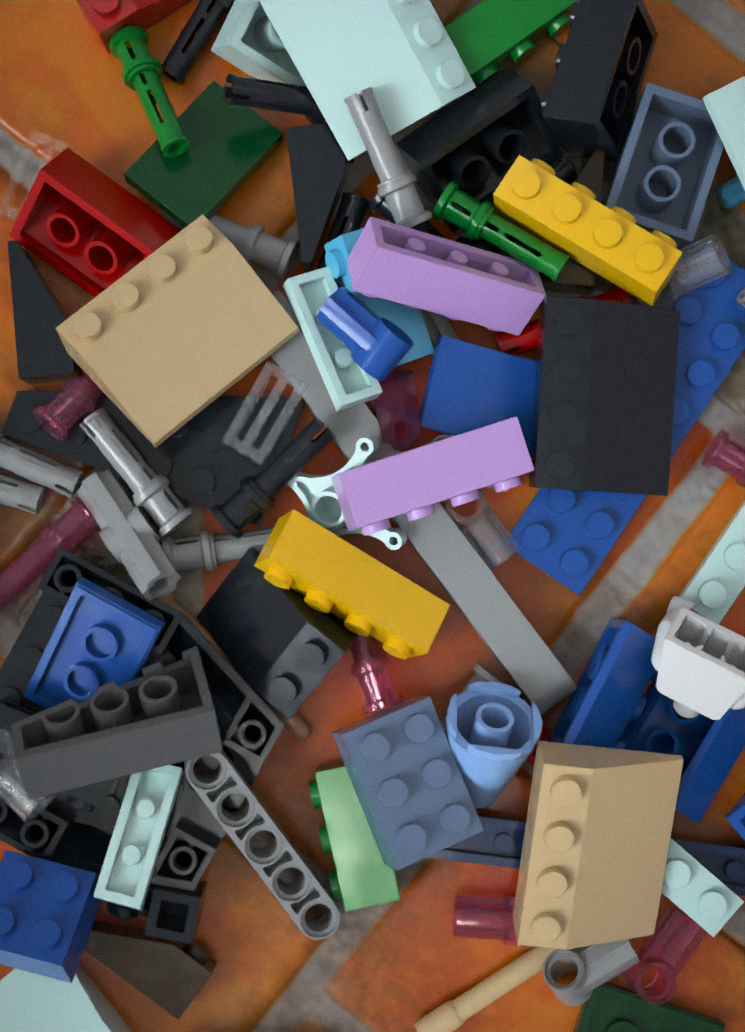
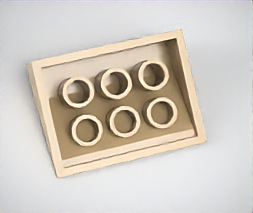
M203 214L56 327L68 355L155 448L299 332L298 326L236 247Z
M546 741L538 742L513 909L517 945L567 950L654 935L684 761L682 755Z

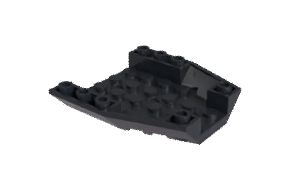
M60 547L38 586V589L42 590L43 593L0 669V699H5L36 713L46 710L24 698L23 695L77 581L84 577L166 622L144 668L159 661L163 667L183 659L181 652L195 646L198 647L215 708L222 749L249 785L252 786L285 723L185 614L156 598L152 600L146 599L138 588ZM0 723V840L28 856L100 874L131 774L120 777L110 803L102 809L95 806L93 812L85 811L67 802L69 795L62 792L28 800L15 761L12 736ZM210 755L202 756L195 762L193 769L205 766L214 773L218 768L219 760ZM184 761L170 764L182 768L184 772L150 884L194 891L226 831L190 785L186 777ZM232 793L226 796L221 807L226 811L236 812L239 810L245 796L239 793Z

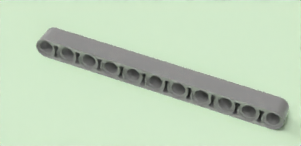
M279 290L275 291L273 296L298 326L299 332L272 353L270 357L299 396L306 401L305 404L314 416L324 423V429L328 427L336 436L334 443L346 459L350 461L355 453L357 441L366 435H374L379 441V448L371 454L367 464L402 453L365 403L336 412L291 304ZM439 502L433 504L436 513L408 522L406 513L391 517L397 527L406 532L409 543L529 703L532 704L533 701L539 708L541 716L577 689L569 674Z

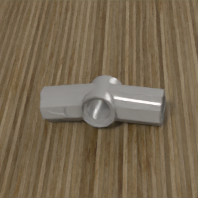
M107 469L102 472H95L83 480L81 487L76 492L101 528L99 532L101 539L116 560L126 567L128 574L146 599L152 600L159 597L164 598L173 592L181 576L159 543V540L162 538L158 534L157 529L143 510L134 505L117 477Z

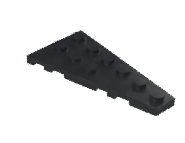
M17 391L2 433L105 471L109 469L114 475L121 477L93 440L79 426L91 413L103 407L156 475L162 474L163 477L166 476L169 479L168 487L176 497L211 509L215 504L222 505L241 487L239 481L243 477H248L249 475L255 477L292 441L306 401L303 398L219 396L155 448L105 393ZM261 511L250 524L260 527L266 511Z

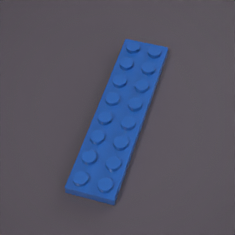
M706 244L700 248L661 307L680 311L670 459L745 348V308L736 301V297L745 287V270ZM540 488L502 545L576 595H580L646 495Z

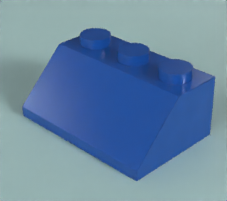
M610 619L576 684L577 689L572 692L548 741L623 749L625 739L621 738V735L628 722L635 723L641 715L646 704V698L642 694L650 680L657 681L658 671L655 670L651 662L655 637L626 620Z
M655 681L645 696L646 704L641 715L635 723L630 721L621 738L625 739L623 749L682 755L684 761L675 810L700 823L745 746V708L735 710L729 708L719 720H712L700 713L694 718H685L675 711L673 699L659 693L656 688L657 681Z

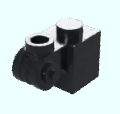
M200 880L194 891L150 884L142 911L107 902L106 910L125 921L130 920V918H136L138 914L148 917L145 935L192 944L200 923L207 881Z

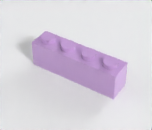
M371 216L347 259L353 291L360 292L369 298L378 297L397 302L410 309H422L441 314L454 321L463 320L481 325L495 332L503 331L519 336L546 296L538 271L520 260Z
M516 416L340 472L332 476L331 480L348 531L361 528L363 535L367 536L391 528L388 518L406 513L408 522L436 513L433 504L449 498L452 507L480 499L477 489L492 484L496 493L522 485L520 475L535 471Z

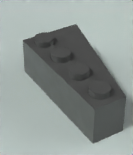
M195 646L181 652L183 659L163 667L159 661L143 668L142 677L121 686H117L115 681L97 688V692L90 699L81 703L69 699L12 723L11 730L15 761L27 799L31 800L222 752L215 708L198 647Z

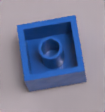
M6 850L0 863V964L72 983L102 901L93 897L99 879L97 874Z

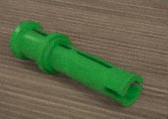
M127 26L114 33L110 38L108 44L113 56L119 58L122 64V77L125 85L136 91L147 119L161 146V152L164 157L175 158L181 156L190 148V142L184 134L173 105L161 82L163 72L161 63L157 58L152 57L148 48L149 38L146 30L139 26ZM126 42L130 43V48L126 46ZM156 104L158 105V107H159V109H160V111H161V114H162V116H163V118H164V122H163V119H162V117H161V115H160V113H159V110H158Z
M451 181L433 210L432 218L437 221L443 218L466 231L468 239H475L477 241L481 237L515 259L550 277L552 281L555 282L558 279L570 255L560 252L530 232L495 213L496 208L488 200L483 203L459 190V184L455 181ZM456 205V206H458V207L464 209L465 211L469 212L471 215H470V216L466 215L465 213H463V212L459 211L458 209L454 208V206ZM490 224L491 226L498 229V232H495L492 229L488 228V225ZM506 236L514 238L520 243L538 252L539 254H541V256H536L535 254L529 252L523 247L507 239Z

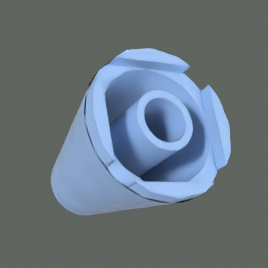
M495 681L469 684L467 691L462 692L458 696L456 693L451 698L446 712L448 742L475 808H485L496 801L538 744L543 725L539 708L533 701L530 706L520 698V690Z

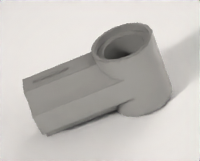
M628 939L574 948L572 950L560 949L554 951L546 958L542 974L545 982L561 1003L567 1006H579L591 997L593 989L639 963L640 960ZM566 972H578L572 983L559 985L561 977Z

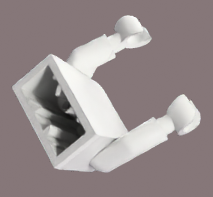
M674 596L670 601L664 618L658 625L651 656L652 665L658 671L657 690L659 693L673 699L675 711L685 718H694L700 713L712 720H719L729 708L733 710L745 708V637L691 611L698 603Z

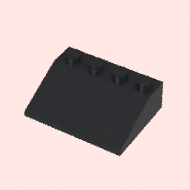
M545 297L540 303L530 455L535 471L529 472L528 487L668 496L680 322L679 310L596 299Z

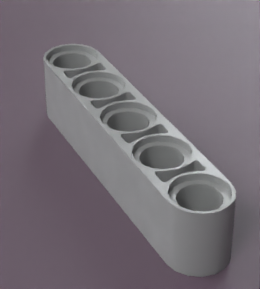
M225 751L210 754V756L219 760V765L214 773L209 775H200L193 770L195 762L200 757L184 761L186 777L190 785L301 932L314 940H322L332 936L339 926L340 913L329 890ZM232 793H239L246 797L245 805L236 812H229L221 807L226 796ZM267 830L274 834L272 842L264 848H256L249 844L251 837L258 831ZM294 867L301 871L299 878L291 884H283L277 881L279 874L286 868ZM315 904L327 906L326 913L321 918L311 920L305 917L306 911Z

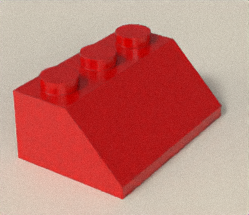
M66 148L40 169L9 236L90 295L96 297L181 230L71 149Z

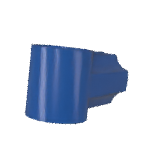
M340 287L329 296L319 308V313L316 316L320 323L353 352L351 357L355 363L367 374L379 381L386 379L414 345L411 338L401 328L386 318H379L346 287Z

